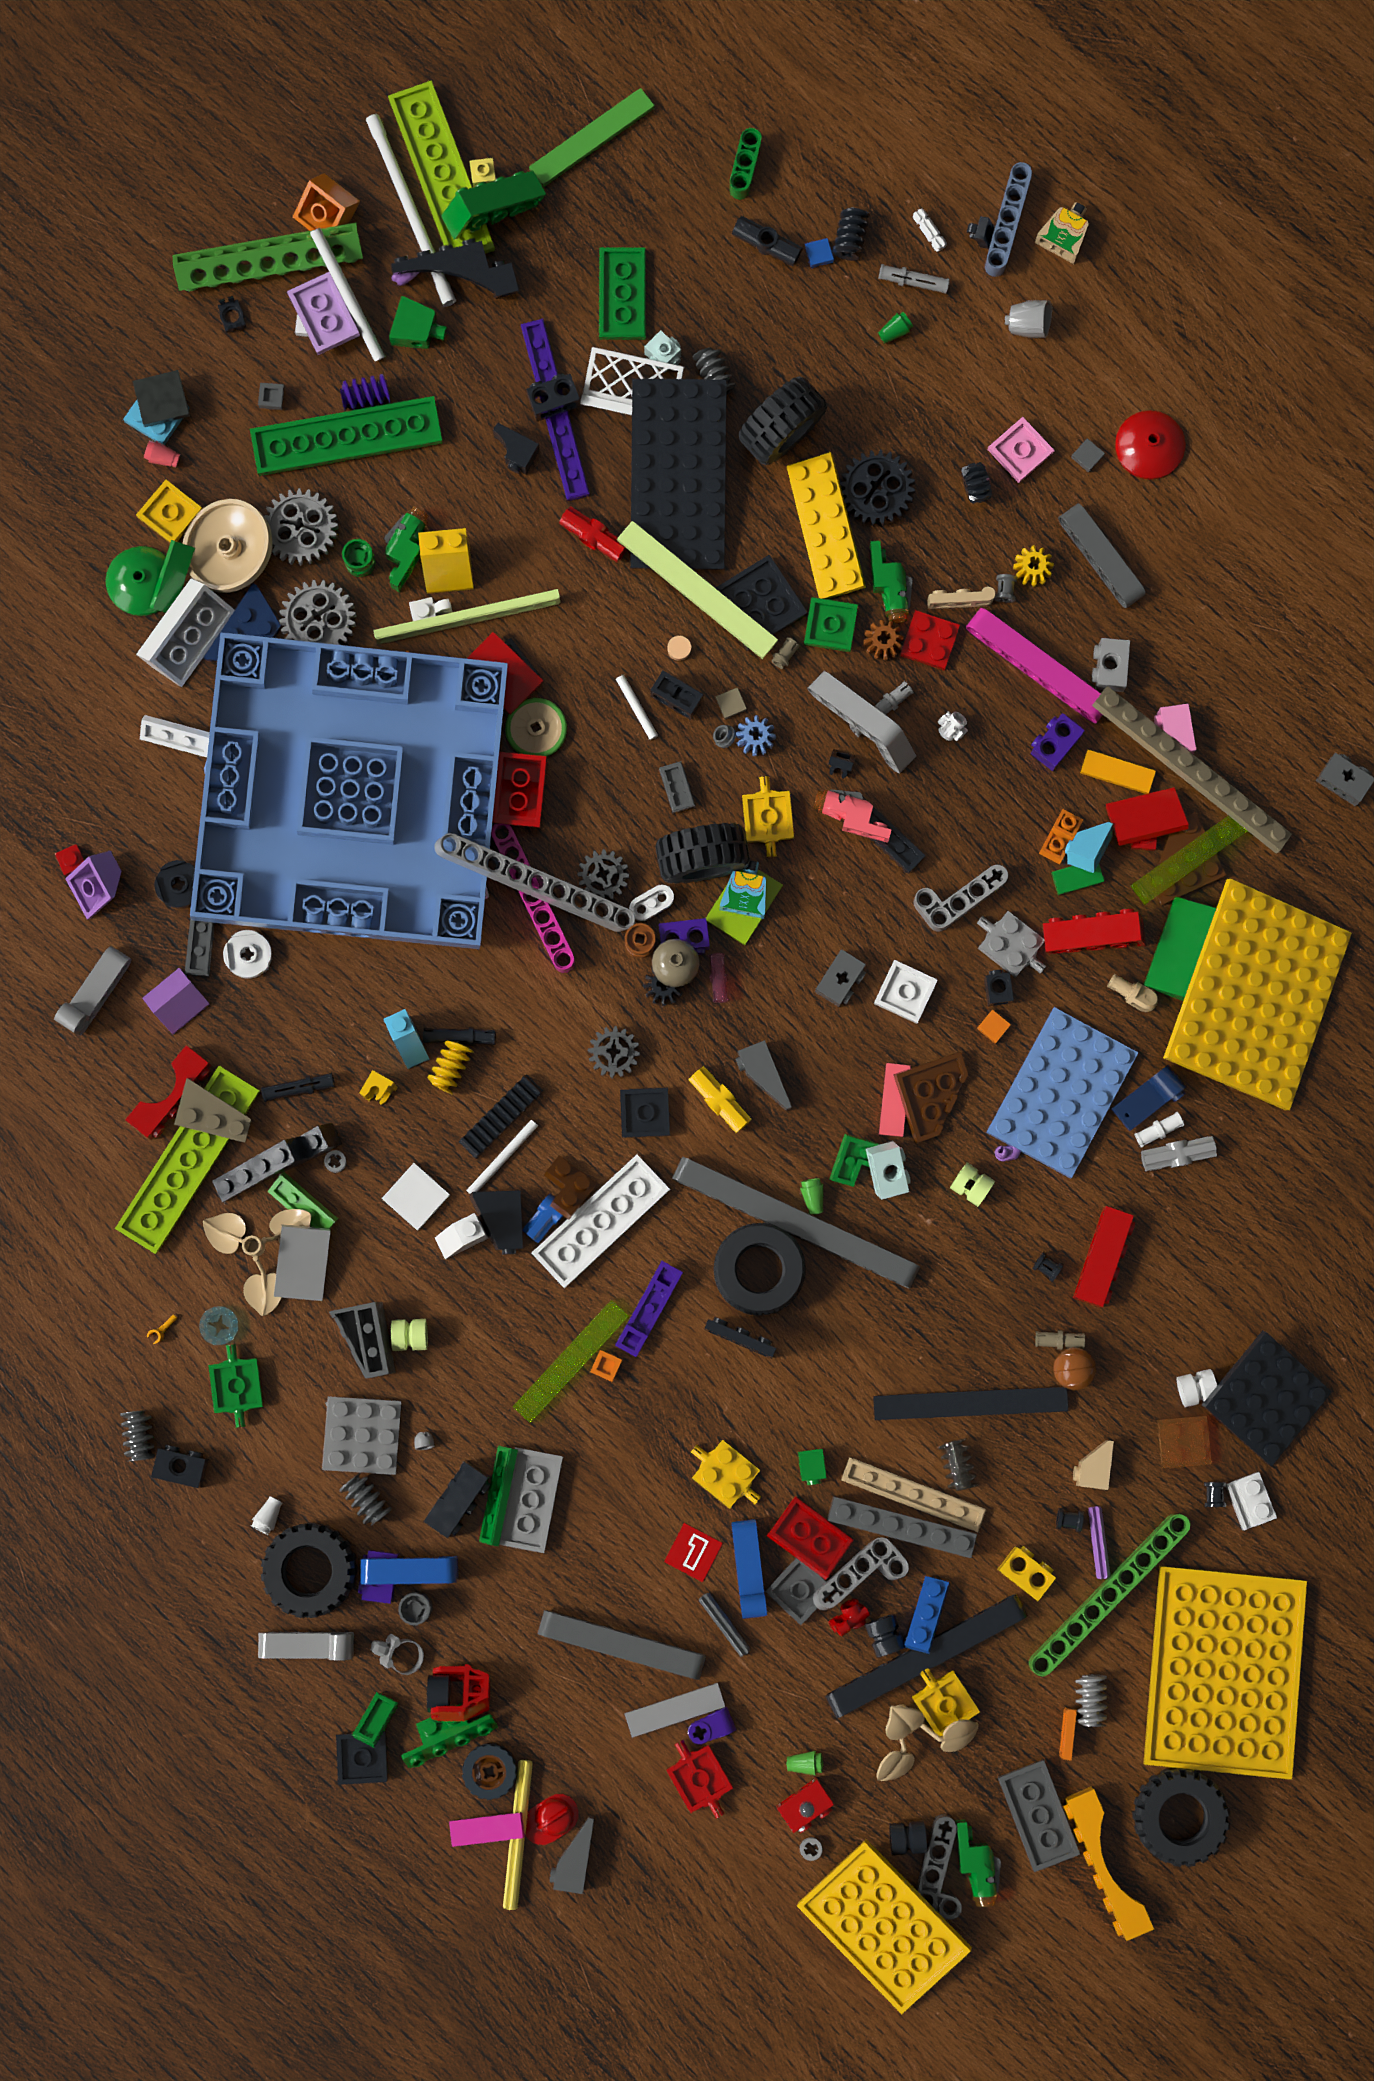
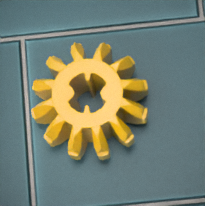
M1031 546L1030 552L1023 548L1021 551L1022 555H1016L1015 560L1018 563L1014 564L1013 569L1018 571L1016 574L1017 578L1024 577L1022 582L1024 585L1030 580L1031 585L1035 587L1037 580L1039 583L1044 584L1046 581L1045 577H1051L1052 572L1050 569H1053L1054 563L1048 562L1051 559V554L1043 555L1044 548L1036 552V547ZM1030 563H1033V565L1036 563L1038 565L1037 570H1034V567L1031 569L1029 567Z

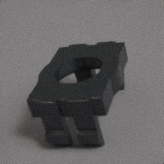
M233 296L228 297L229 302L227 303L224 298L220 299V305H218L220 319L226 333L235 332L237 329L241 330L246 327L244 314L238 299L235 300ZM234 310L238 312L239 318L235 322H228L225 318L226 313Z

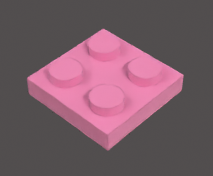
M1024 417L1018 420L988 447V451L1018 483L1024 480L1054 453V449Z

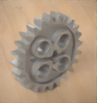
M300 489L297 490V495H293L292 491L288 490V497L286 498L284 495L279 494L281 501L277 502L273 499L274 508L266 507L270 516H264L272 533L273 555L276 556L281 553V561L289 557L291 565L295 559H298L300 566H302L304 559H307L309 564H312V557L314 556L316 559L321 560L319 553L323 552L327 555L326 546L334 547L330 539L338 537L337 533L332 531L339 529L338 524L333 523L337 520L336 514H331L334 511L333 507H326L328 504L326 498L319 501V493L311 497L309 489L305 495H302ZM289 510H297V514L294 517L286 516ZM312 515L320 516L319 521L315 523L309 522V518ZM285 521L288 524H280V522ZM301 524H303L304 527H301L300 530L297 531L296 527H299ZM312 530H320V533H315ZM285 531L292 533L290 538L286 540L280 538L281 534ZM306 537L314 538L313 543L310 545H304L303 540Z
M313 580L312 587H308L303 582V590L294 587L297 594L295 596L290 593L287 594L290 602H282L283 606L287 609L280 610V614L285 618L279 620L280 624L285 626L281 631L283 634H288L287 640L340 645V642L348 644L345 636H353V632L349 627H356V623L350 619L355 618L356 613L350 611L354 608L353 603H347L350 600L349 595L342 596V588L335 591L334 583H331L327 588L325 580L321 582L320 586H317L315 580ZM319 598L327 600L326 604L322 607L315 606V602ZM335 606V609L330 610V607ZM304 611L307 613V617L304 620L296 619V615L299 612ZM318 615L322 620L318 622L314 619V616ZM330 618H340V622L337 625L332 626L328 624ZM302 627H306L304 631L300 630ZM314 630L321 632L317 639L309 638L310 633Z

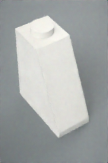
M473 1213L450 1225L436 1236L435 1239L444 1258L448 1259L488 1239V1236L479 1217Z

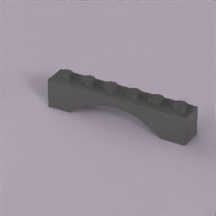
M834 1496L827 1518L831 1522L968 1558L972 1556L977 1536L975 1533Z

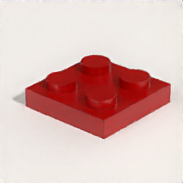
M915 610L900 656L945 670L960 625Z

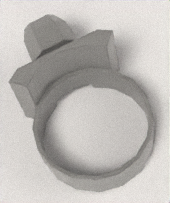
M393 1634L387 1636L386 1642L380 1640L373 1641L370 1648L375 1655L381 1656L379 1659L381 1665L387 1669L392 1667L400 1674H412L423 1663L424 1654L419 1644L410 1639L399 1640ZM405 1642L415 1643L419 1651L416 1665L410 1670L398 1671L394 1667L392 1660L394 1649Z

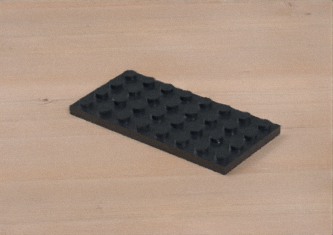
M632 379L631 522L636 523L691 569L724 570L726 380ZM631 552V569H651Z

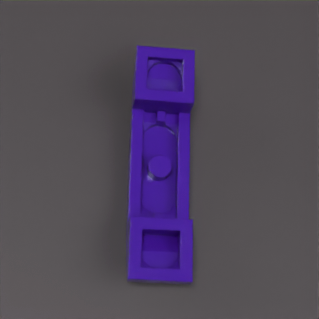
M661 1261L615 1346L637 1357L683 1273L682 1271Z

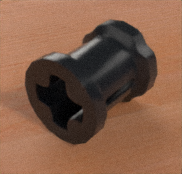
M1043 1251L1032 1269L1034 1271L1039 1270L1049 1277V1281L1053 1282L1064 1264H1058L1046 1256L1047 1253Z
M1204 1482L1207 1494V1502L1204 1503V1506L1226 1507L1223 1488L1226 1486V1482Z
M1058 1508L1056 1529H1061V1527L1076 1529V1532L1081 1533L1084 1512L1080 1510L1078 1513L1064 1511L1063 1508Z

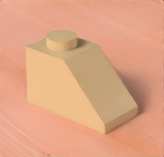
M1105 1440L1079 1461L1078 1466H1075L1073 1471V1481H1077L1076 1486L1108 1490L1114 1441Z

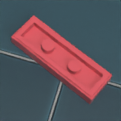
M886 1063L879 1135L903 1137L905 1110L893 1074L910 1069L909 1065Z

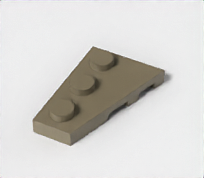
M187 1078L174 1125L246 1142L251 1119Z

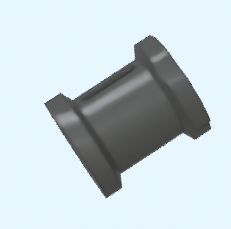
M1010 574L997 575L998 591L994 599L1004 603L1014 602L1016 599L1014 596V585L1017 582V577Z

